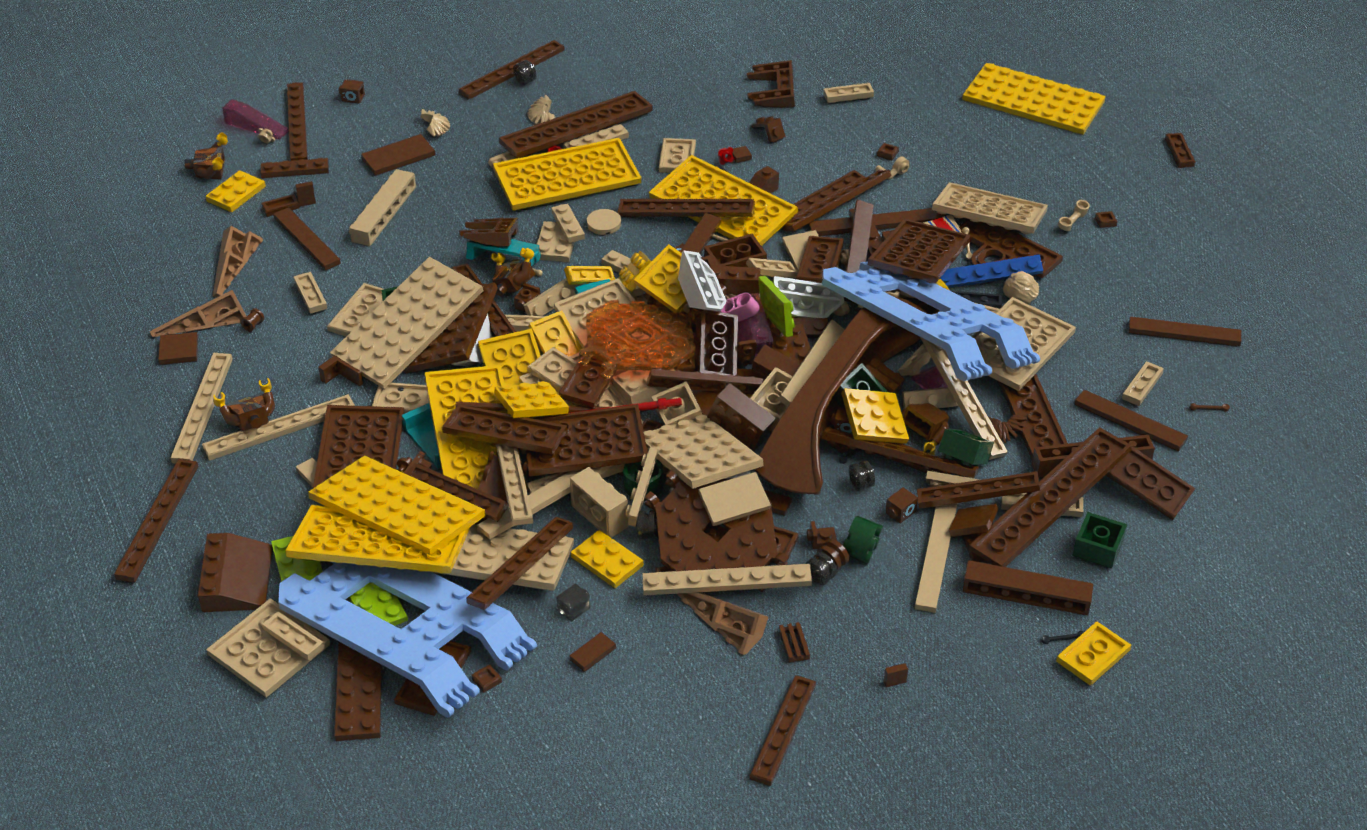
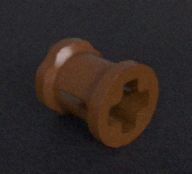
M253 308L247 317H243L240 320V323L245 330L252 332L258 323L264 321V315L257 308Z

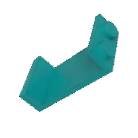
M511 239L512 243L510 246H493L469 240L467 242L466 259L473 260L486 250L522 257L520 256L521 249L529 248L534 252V256L530 260L532 267L540 260L541 252L539 251V245Z
M427 403L401 415L403 429L438 469L441 467L430 404Z

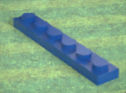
M1039 254L947 269L940 279L948 288L1008 279L1012 273L1020 271L1030 275L1042 274L1043 266Z

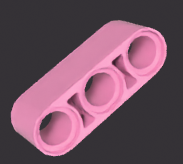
M742 293L727 299L720 312L738 315L739 322L754 316L759 311L760 306L749 293Z

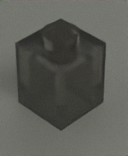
M573 584L556 597L557 611L571 622L590 609L589 593L577 584Z

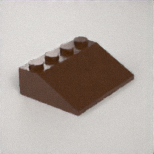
M231 533L207 534L198 592L202 613L256 610L267 601L273 550L272 544Z

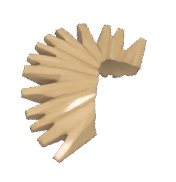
M545 95V98L540 97V99L534 101L535 104H532V108L528 109V117L531 122L538 124L555 118L553 114L549 113L552 101L547 95Z
M421 109V118L424 121L430 122L427 131L432 136H440L445 134V131H448L450 123L445 116H441L440 113L434 114V111L431 112L430 110L427 113Z

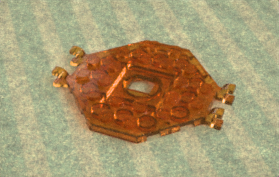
M611 300L586 315L587 347L579 350V354L583 357L578 359V363L585 366L589 363L592 356L604 362L601 367L605 369L601 373V377L606 380L612 376L614 370H672L694 356L695 347L691 325H696L697 319L695 317L699 315V311L693 308L686 315L680 311L676 314L660 302H656L655 305L645 304V301H630V304H620L619 300ZM639 330L650 338L638 340L630 337V335Z

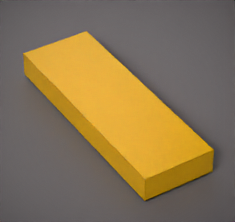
M566 266L564 268L569 285H585L610 279V281L615 280L611 266Z

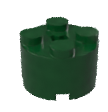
M656 459L646 495L651 491L657 496L663 491V466L658 459ZM642 462L625 464L623 469L624 490L629 496H631L633 488L638 487L636 478L638 471H643L644 466H641Z
M855 516L849 528L847 539H845L843 544L848 555L869 564L873 555L872 551L878 546L880 540L878 537L883 530V525Z

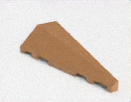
M233 226L223 231L213 291L214 297L223 295L225 289L238 275L259 244L262 243L263 238L250 231L245 234Z
M233 290L157 327L150 331L152 337L237 324L240 323L243 317L247 316Z
M700 592L676 593L709 626L725 637L728 643L735 646L739 653L746 655L762 638L768 616Z

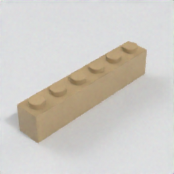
M396 169L389 176V179L382 185L379 192L366 205L364 211L351 224L349 234L351 235L352 242L367 246L372 245L416 188L414 173Z

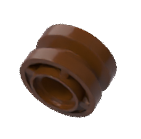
M830 539L817 550L819 561L831 572H837L841 566H844L849 561L848 552L837 540Z

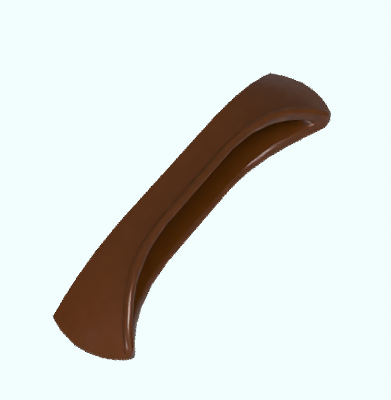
M895 297V298H897V299H899V300H901V301H903V302H905V303H907V304H909V305H911V306L917 308L918 310H920V311H922V312L928 314L925 310H923L922 308H920L918 305H916V304H914V303H912V302H910V301H908V300ZM863 307L795 396L759 455L763 458V466L754 470L774 486L786 491L820 495L823 479L820 466L819 444L822 440L823 431L831 427L832 415L837 413L838 406H840L832 396L848 374L861 363L865 367L873 359L884 363L902 350L920 341L921 337Z

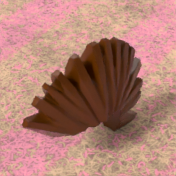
M1015 414L1013 417H1010L1008 422H1001L988 416L1001 441L1003 440L1004 443H1006V439L1008 442L1011 441L1009 434L1016 438L1017 434L1014 431L1022 432V428L1025 425L1020 422L1027 421L1026 417Z

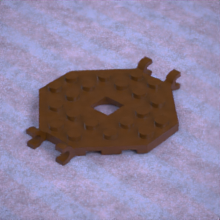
M671 470L666 475L668 479L666 484L674 488V490L662 502L651 491L645 496L647 500L645 505L656 512L660 562L672 572L767 566L771 561L777 566L788 565L789 557L784 553L777 552L772 508L722 523L729 531L718 542L703 532L711 523V520L699 495V489L734 478L721 479L692 489ZM766 588L758 589V590L761 591V592H763Z

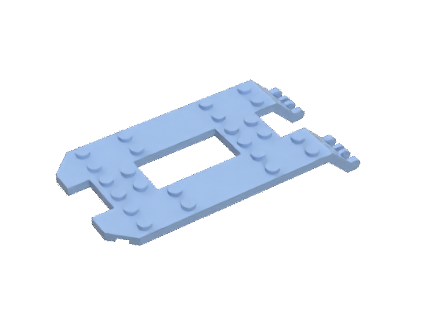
M868 261L861 262L860 270L855 273H847L837 267L823 269V286L943 348L948 355L956 378L962 381L992 374V368L985 364L975 338L967 335L970 333L981 331L995 338L1005 365L1012 369L1019 366H1027L1031 363L1035 364L1040 361V356L1033 352L1023 327L1013 323L1012 319L1003 318L985 309L984 305L975 304L935 283H927L918 278L912 279L903 274H893L884 269L878 270L868 266ZM899 289L942 312L932 315L926 314L885 292Z
M332 562L334 563L332 566L310 581L294 573L279 583V609L421 686L439 714L447 718L454 714V708L460 709L463 707V704L468 703L469 696L475 697L480 693L479 688L468 680L454 658L439 650L460 632L465 631L479 638L496 664L504 670H509L513 666L512 661L519 662L527 655V650L532 651L537 647L535 640L526 635L510 611L494 603L486 610L466 604V597L472 592L429 571L421 572L410 569L400 570L390 567ZM372 582L378 587L425 610V612L404 628L399 629L346 601V599Z

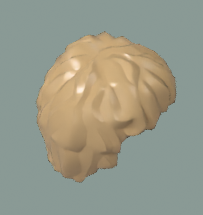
M1020 271L1012 273L1006 280L1003 292L1010 299L1013 297L1026 304H1030L1038 296L1040 286L1032 275Z

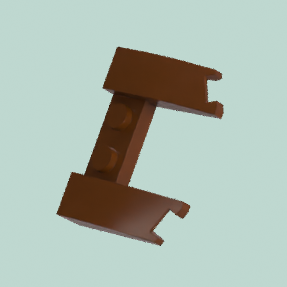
M792 60L752 66L755 72H747V79L777 81V89L747 93L748 99H753L754 105L777 108L795 107Z
M518 218L474 219V222H465L466 228L474 230H459V235L481 244L510 246L512 243L511 235L518 233Z

